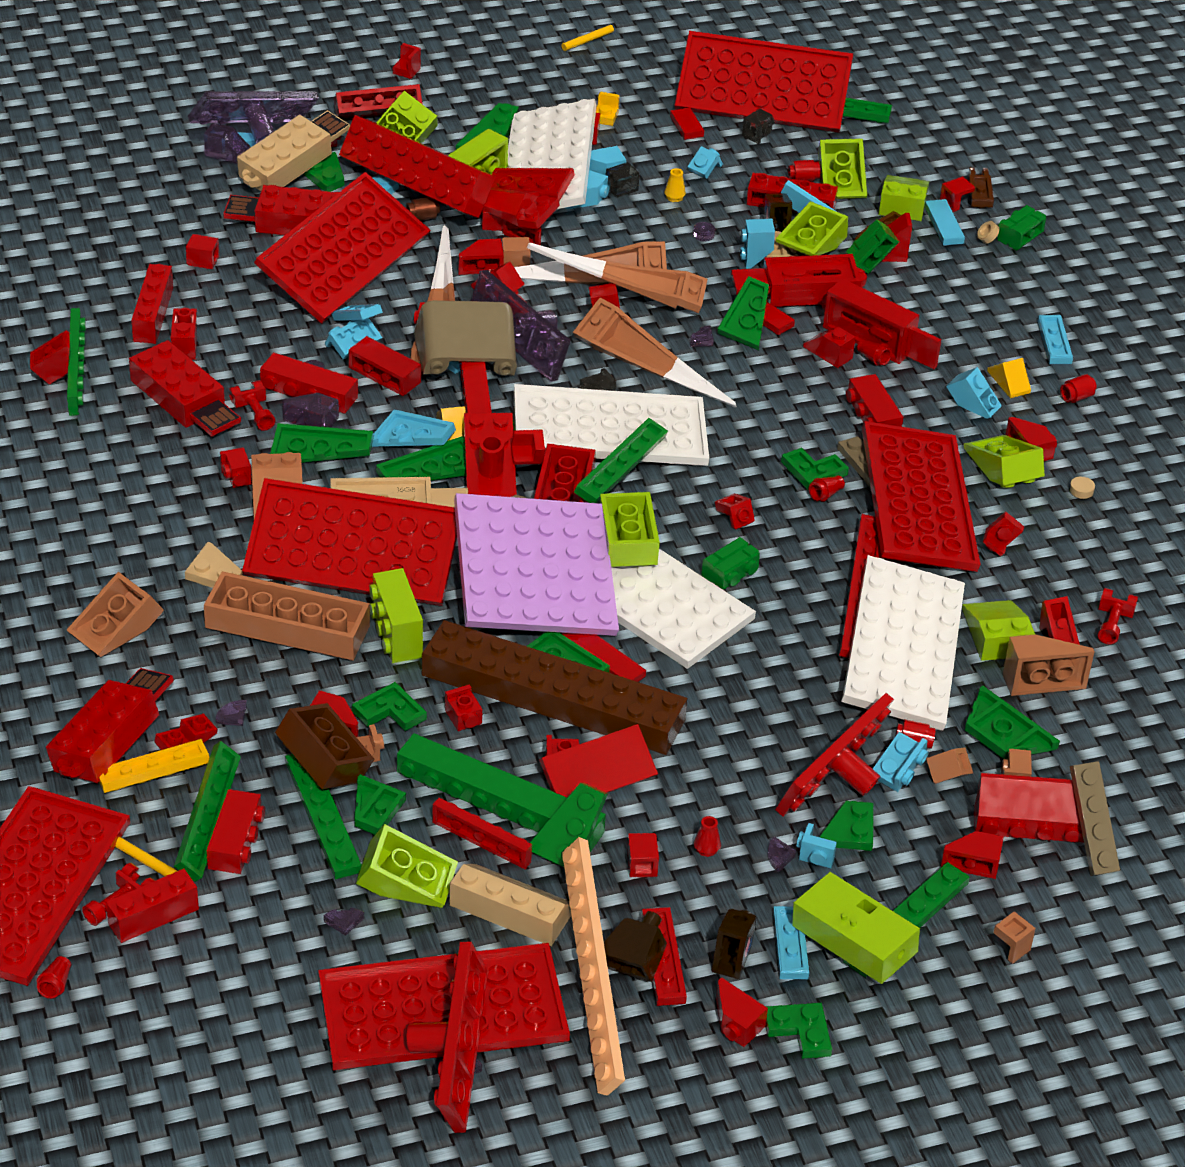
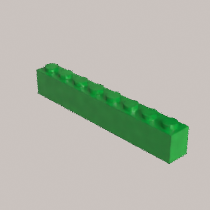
M415 733L397 753V772L405 777L417 780L431 788L438 789L454 798H459L536 832L543 828L567 799V797ZM600 813L589 840L590 852L605 833V813Z

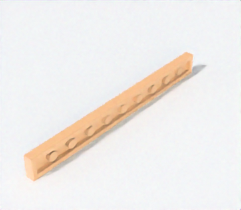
M578 837L562 854L597 1091L599 1094L608 1096L625 1081L589 845L588 840Z

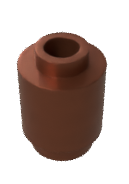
M431 197L414 199L410 203H406V208L420 221L435 219L437 213H440L439 202Z

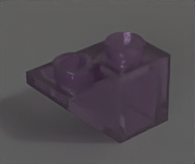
M211 123L204 133L205 156L232 161L238 164L237 157L251 148L231 126Z
M320 393L287 398L282 401L283 420L296 425L331 428L339 419V400Z

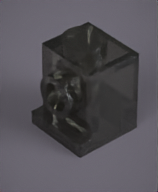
M759 108L746 116L743 120L742 136L756 144H760L761 139L772 131V125L775 123L773 115Z
M602 368L600 373L580 379V386L578 388L616 391V380L605 368Z

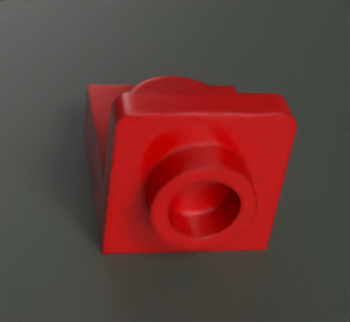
M734 493L714 501L716 511L730 516L731 526L734 529L741 528L755 521L750 498Z
M1005 511L986 528L983 542L990 551L1002 556L1006 551V546L1023 532L1024 526Z

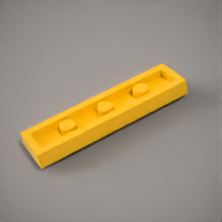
M202 739L112 764L108 768L106 775L104 776L103 773L99 777V783L104 793L117 791L127 786L144 783L151 779L172 775L179 771L207 764L209 753Z

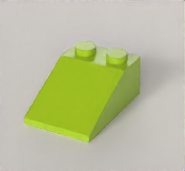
M863 139L820 140L818 160L821 184L827 183L832 186H838L837 199L867 198Z
M887 175L882 189L879 215L886 216L893 211L900 215L910 213L911 220L922 221L929 181Z
M810 201L779 234L776 242L809 256L822 255L837 249L845 240L848 233V216Z
M1007 435L964 444L966 452L988 479L1000 484V487H1013L1017 482L1031 483L1035 481V478L1045 476L1043 448Z
M1011 600L962 604V610L981 661L1006 659L1010 637L1035 635L1029 617Z
M384 824L370 840L356 884L379 896L443 908L458 861Z

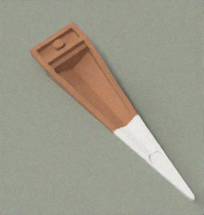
M445 225L442 228L438 258L428 301H455L449 229ZM415 340L411 349V359L421 364Z
M665 241L640 242L583 255V257L608 262L667 270ZM560 261L514 267L521 279L593 285L612 283Z
M528 243L527 248L673 308H676L678 305L699 313L702 307L708 279L691 272L608 262Z
M602 298L598 299L573 331L576 338L591 345L595 350L722 403L737 407L735 401L670 352L620 308Z

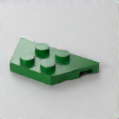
M985 686L980 687L978 697L966 722V732L1003 759H1007L1009 749L1030 750L1031 755L1058 749L1060 740Z

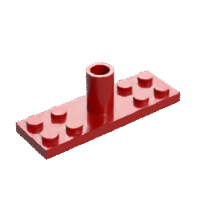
M464 413L466 485L468 494L501 497L517 495L516 471L511 449L513 436L512 413Z
M885 693L791 784L775 810L783 817L790 810L796 812L805 802L804 798L807 795L811 797L821 786L820 782L824 780L831 770L835 771L862 796H865L881 776L852 750L857 752L867 741L865 738L868 736L873 737L882 726L880 723L891 713V710L888 708L894 699L888 693Z
M460 942L459 952L454 956L456 973L455 980H452L450 983L452 1000L449 1021L410 1023L407 1028V1046L410 1053L444 1052L443 1061H440L438 1066L440 1084L439 1089L435 1090L434 1102L454 1133H466L488 976V970L472 942Z

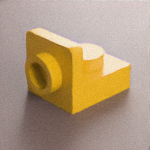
M599 92L596 113H601L600 124L614 125L619 113V95Z

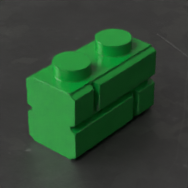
M1028 205L1019 211L1015 210L1011 217L1000 221L998 225V241L1005 245L1008 244L1009 247L1015 250H1019L1044 232L1046 215L1038 210L1035 211L1034 208Z
M876 219L853 242L846 252L847 254H853L856 266L869 274L899 243V240L887 225Z
M739 537L703 559L701 575L722 590L730 585L735 586L741 578L748 574L753 575L758 570L759 550L752 545H748V542Z

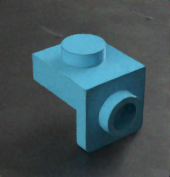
M701 146L687 167L689 171L707 179L714 167L718 166L721 168L723 163L720 154L712 148L708 150Z
M808 823L806 831H800L796 847L801 848L799 860L832 868L837 842L813 836L814 824Z

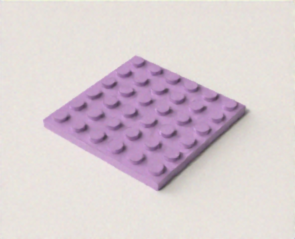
M456 493L454 505L465 627L617 636L619 625L602 504Z

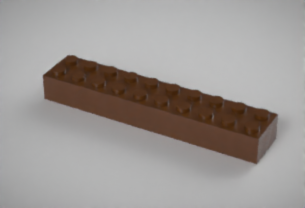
M446 620L442 622L422 652V676L458 688L470 684L474 693L603 735L638 724L648 749L667 755L686 720L688 699L686 697Z

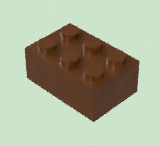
M328 703L290 708L275 731L284 746L291 751L299 764L306 769L321 789L357 783L358 776L360 774L364 776L374 761L373 756Z

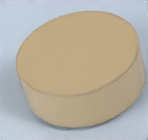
M993 221L985 222L979 228L977 237L983 243L988 244L998 236L999 227Z
M1075 477L1072 479L1070 493L1073 496L1087 499L1094 494L1095 483L1087 477Z

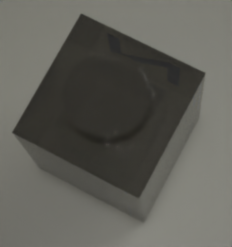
M629 162L607 168L606 176H608L609 191L616 198L638 191L640 173Z

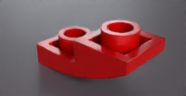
M203 713L181 719L179 728L156 734L154 742L161 750L202 739L204 743L217 734L218 729Z

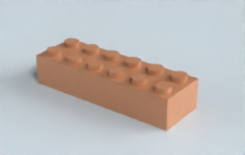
M222 571L204 603L205 628L354 660L370 627V603Z

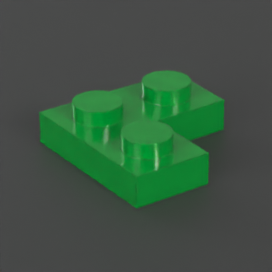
M801 447L782 454L781 463L807 490H809V485L816 478L834 477L837 475L844 477L848 475L849 467L836 454L815 461Z
M396 682L352 704V712L367 727L388 716L405 731L427 720V712Z
M822 1003L766 1006L768 1008L766 1019L768 1037L797 1035L802 1059L831 1057L832 1046Z

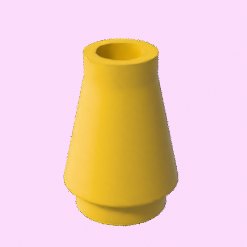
M679 168L671 169L664 191L666 198L671 202L682 201L686 195L683 171Z

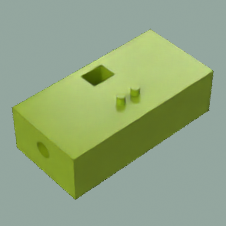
M829 872L793 902V927L880 984H883L918 952L920 928L832 872Z

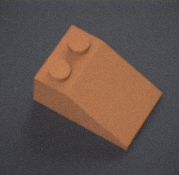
M286 452L283 454L261 453L251 455L254 518L264 478L302 484L301 453Z
M117 572L68 627L67 631L99 657H102L146 631L162 614L164 609L148 593L120 572Z
M1040 635L1013 636L1009 639L1003 676L1011 696L1086 689L1095 651L1091 647Z

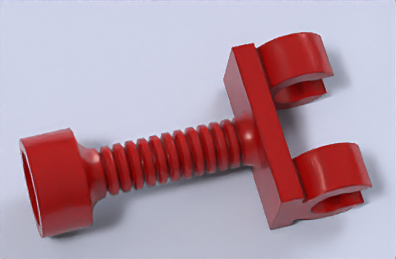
M261 380L251 382L254 389L241 392L239 386L229 388L232 393L229 397L231 402L234 403L235 408L250 405L256 414L254 421L260 430H269L274 426L275 417L271 411L263 409L259 403L266 400V388Z
M1104 588L1099 610L1110 612L1108 621L1103 623L1099 629L1098 638L1101 642L1114 644L1118 641L1120 629L1117 626L1119 617L1122 615L1133 618L1139 596L1129 594L1128 600L1125 601L1113 598L1114 590Z
M133 863L126 864L122 870L119 869L116 872V884L120 888L100 903L92 900L83 906L82 912L84 917L91 925L97 926L106 919V901L155 880L147 878L139 885L136 882L140 877L136 873L139 868Z

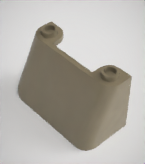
M433 300L422 305L414 336L423 374H440L448 368L450 361L493 362L495 373L499 375L515 374L517 362L512 309L509 304L504 302Z

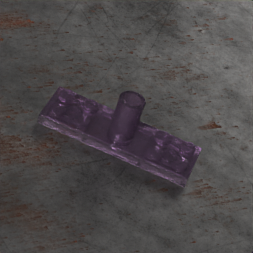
M317 91L205 92L189 113L188 119L190 123H199L201 125L207 123H248L257 144L274 132L271 122L278 124L289 122L298 115L305 117L310 109L313 108L319 96Z
M480 270L471 301L504 302L509 304L513 313L516 352L550 381H557L571 340L557 329L558 321L556 314L552 310H534L488 270Z

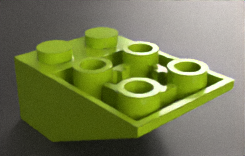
M403 91L376 123L423 143L438 126V117L407 92Z

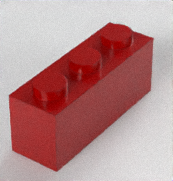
M368 336L349 349L350 369L402 396L421 383L420 363Z
M876 374L850 378L849 387L846 389V398L853 405L856 415L861 418L863 423L868 421L902 427L904 417Z
M228 789L207 848L208 869L241 874L244 864L250 862L252 851L250 846L251 843H256L258 823H262L265 817V806H261V794Z
M181 869L106 901L108 925L119 941L123 943L199 910L197 886L186 870Z

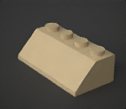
M463 864L450 882V906L541 943H549L550 946L553 945L572 916L568 900L477 864Z

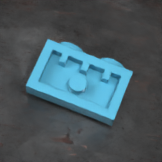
M369 318L351 320L342 328L339 326L333 328L328 333L329 336L325 345L327 347L333 345L341 358L346 359L349 357V349L366 336L377 342H380L383 337Z
M898 732L873 768L881 776L878 781L899 792L903 784L907 786L915 774L913 771L918 764L921 766L929 754V751H927L928 740L922 738L920 742H917Z

